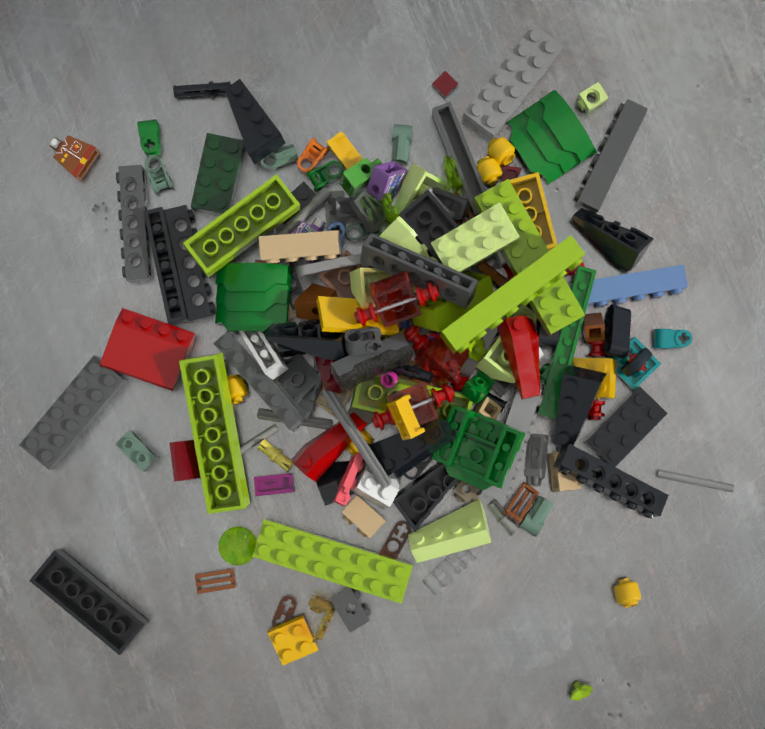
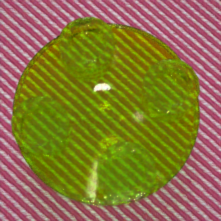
M444 155L443 170L449 184L458 192L460 187H463L461 177L456 175V162L453 157L450 158Z
M387 192L382 195V210L385 219L390 225L396 217H399V212L396 205L392 206V197Z
M232 527L226 530L220 537L218 543L219 553L231 565H244L253 558L256 539L247 528Z

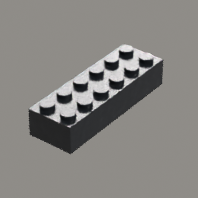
M60 548L51 553L29 580L118 655L125 652L149 622Z

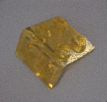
M313 593L308 602V605L311 606L310 609L319 614L321 612L325 613L312 640L313 643H316L317 639L322 640L327 628L324 624L326 621H331L335 609L332 608L333 604L331 601Z

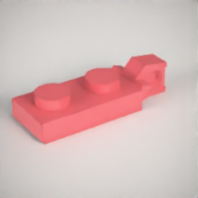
M359 452L351 457L333 501L343 507L346 506L351 498L349 492L357 482V479H355L357 472H360L364 466L363 457Z

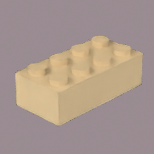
M340 230L259 236L260 259L266 260V263H278L281 258H285V262L299 261V257H305V261L317 260L318 256L324 255V259L338 258L337 254H342Z

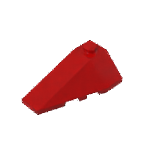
M524 315L506 318L497 329L521 400L537 397L540 395L539 337L533 319Z
M355 412L349 415L361 432L367 423ZM339 421L304 444L292 458V461L307 477L317 482L349 446L352 440Z

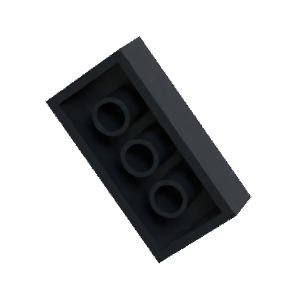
M427 190L401 211L398 217L400 216L417 234L415 239L420 244L426 245L428 255L436 258L442 264L431 242L459 226L431 192Z
M638 386L626 396L583 442L602 461L616 467L668 413Z

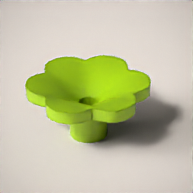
M473 339L470 342L471 346L466 351L470 359L480 361L481 356L485 354L484 340L480 339L475 342Z
M580 682L574 683L575 689L572 691L570 699L579 701L589 696L593 687L591 685H581Z

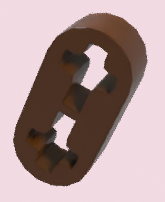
M286 595L280 600L272 620V627L278 626L276 619L279 620L282 614L285 615L284 622L292 620L297 607V601L293 596ZM292 600L293 608L289 607L288 611L284 612L285 604H283V601Z

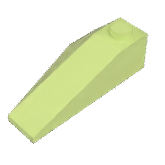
M413 163L403 180L388 226L398 217L401 211L425 193L426 188L430 187L433 189L438 187L448 191L451 185Z

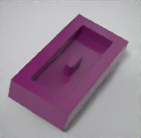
M293 473L254 477L255 496L294 492Z

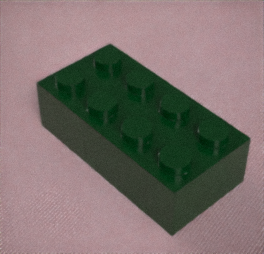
M211 133L206 134L190 206L193 211L220 216L234 205L246 150L243 140Z

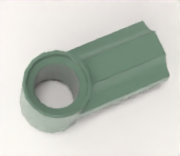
M394 124L391 161L396 163L408 162L409 143H411L413 126Z
M290 144L275 150L260 162L262 167L270 172L280 166L297 161L298 155L294 144ZM268 157L274 159L271 165H266L264 162Z
M539 495L530 512H527L522 519L519 527L536 537L544 526V520L554 504Z

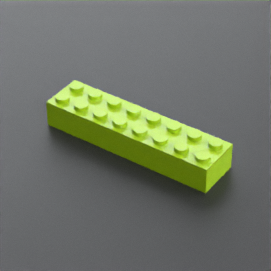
M507 179L474 197L473 204L478 213L481 214L500 202L521 239L500 250L515 277L549 252L510 180ZM564 277L556 283L552 280L550 282L551 286L540 295L536 292L534 294L535 298L529 302L548 336L585 316Z
M570 235L440 333V337L453 354L457 351L461 354L471 346L470 341L474 339L477 342L487 334L486 329L490 328L493 330L503 322L501 318L512 316L519 310L518 306L520 304L524 307L535 298L534 294L536 292L540 295L551 286L550 282L552 280L556 283L567 274V269L572 271L583 262L581 258L585 255V252Z
M223 352L182 359L179 361L207 514L245 509L250 504Z
M271 519L263 520L252 557L400 604L403 602L414 565Z

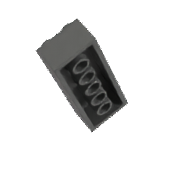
M94 355L19 444L48 470H53L57 467L128 381L118 372L100 366L101 358Z

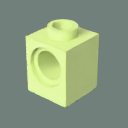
M597 82L578 95L577 105L581 111L584 110L588 114L606 103L609 97L600 83ZM593 96L595 98V102H588L586 97Z

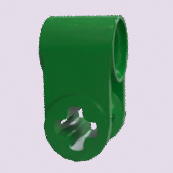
M157 119L138 121L137 125L142 150L146 156H158L161 152ZM153 144L154 146H152V150H149L148 148H150V145Z
M333 160L311 170L306 176L310 178L314 186V192H318L323 187L326 188L340 180L344 171L340 162ZM338 167L340 171L338 174L332 175L330 174V169Z

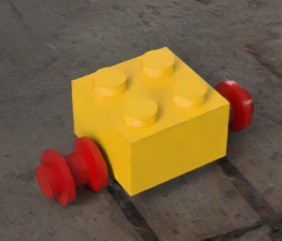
M604 341L588 342L592 346V352L588 353V357L593 358H573V366L607 373L588 414L589 420H601V417H605V414L601 412V406L605 405V401L598 400L600 398L615 399L617 360L607 358V354L603 352Z

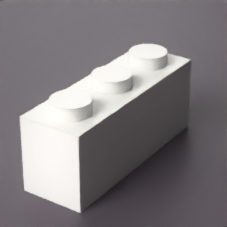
M239 331L265 375L273 380L288 370L287 365L272 341L266 340V332Z

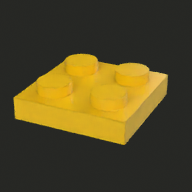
M303 615L267 630V634L283 666L318 651V646Z

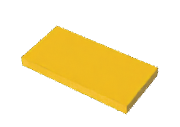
M318 296L316 300L321 329L324 332L346 333L350 329L378 327L381 330V335L394 336L399 333L394 308L377 313L378 322H374L371 319L367 321L366 326H362L355 319L354 313L357 312L356 308L361 307L355 298Z

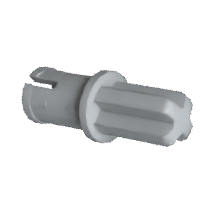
M497 500L492 501L488 505V508L498 519V523H501L511 536L520 529L513 519L511 520L508 515L503 514L505 509Z

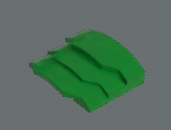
M556 90L548 93L539 101L523 110V112L507 121L508 126L512 130L511 144L515 147L531 173L539 172V175H542L548 185L597 153L581 122Z
M229 263L223 266L216 273L217 307L215 324H223L229 332H266L271 325L288 323L292 268L288 265L272 263Z
M452 404L446 421L449 422L457 438L435 452L432 459L443 463L449 476L481 490H486L492 486L502 489L508 471L511 469L517 451L519 452L526 433L478 412Z

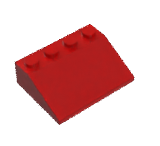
M122 308L113 326L100 366L173 391L181 375L179 361L189 357L194 346L195 333Z

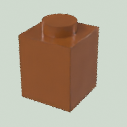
M601 312L585 314L582 324L585 341H605V324Z

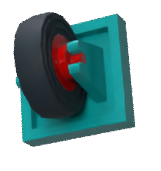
M635 336L630 340L629 352L625 359L614 356L611 358L617 360L616 374L632 391L661 365L651 351Z

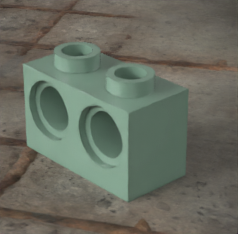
M129 430L115 444L142 472H146L159 459L134 431Z

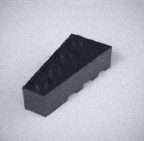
M238 79L224 89L247 152L254 165L285 144L280 131L241 79Z
M568 365L562 376L553 444L561 446L572 444L574 446L607 373Z
M436 419L420 425V428H424L425 432L412 439L402 440L399 433L369 444V447L390 479H398L457 438L449 422Z
M438 462L400 490L393 503L416 532L421 523L431 514L430 512L440 503L444 495L454 486L458 479L449 476L444 464Z

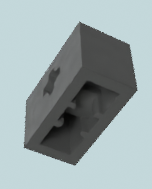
M346 587L331 596L330 601L348 631L352 632L370 621L369 615H371V612L366 604L362 606L359 601L361 595L358 590ZM349 603L356 605L355 612L347 610Z

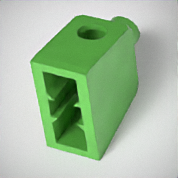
M364 158L342 173L339 182L340 186L349 197H353L368 186L374 166L380 165L382 162L378 158L371 162L368 158Z

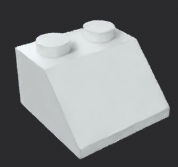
M365 462L356 478L357 482L352 491L382 509L389 508L399 491L401 477L390 479L391 485L383 489Z

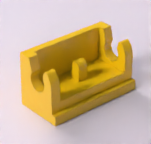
M339 132L326 141L327 147L330 148V151L345 170L363 160L344 133Z
M410 394L387 403L402 440L412 439L425 432L424 428H420L409 403Z

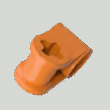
M313 137L298 158L299 172L306 176L308 172L319 165L330 148L322 146ZM305 161L311 163V166L307 169L301 167V164Z

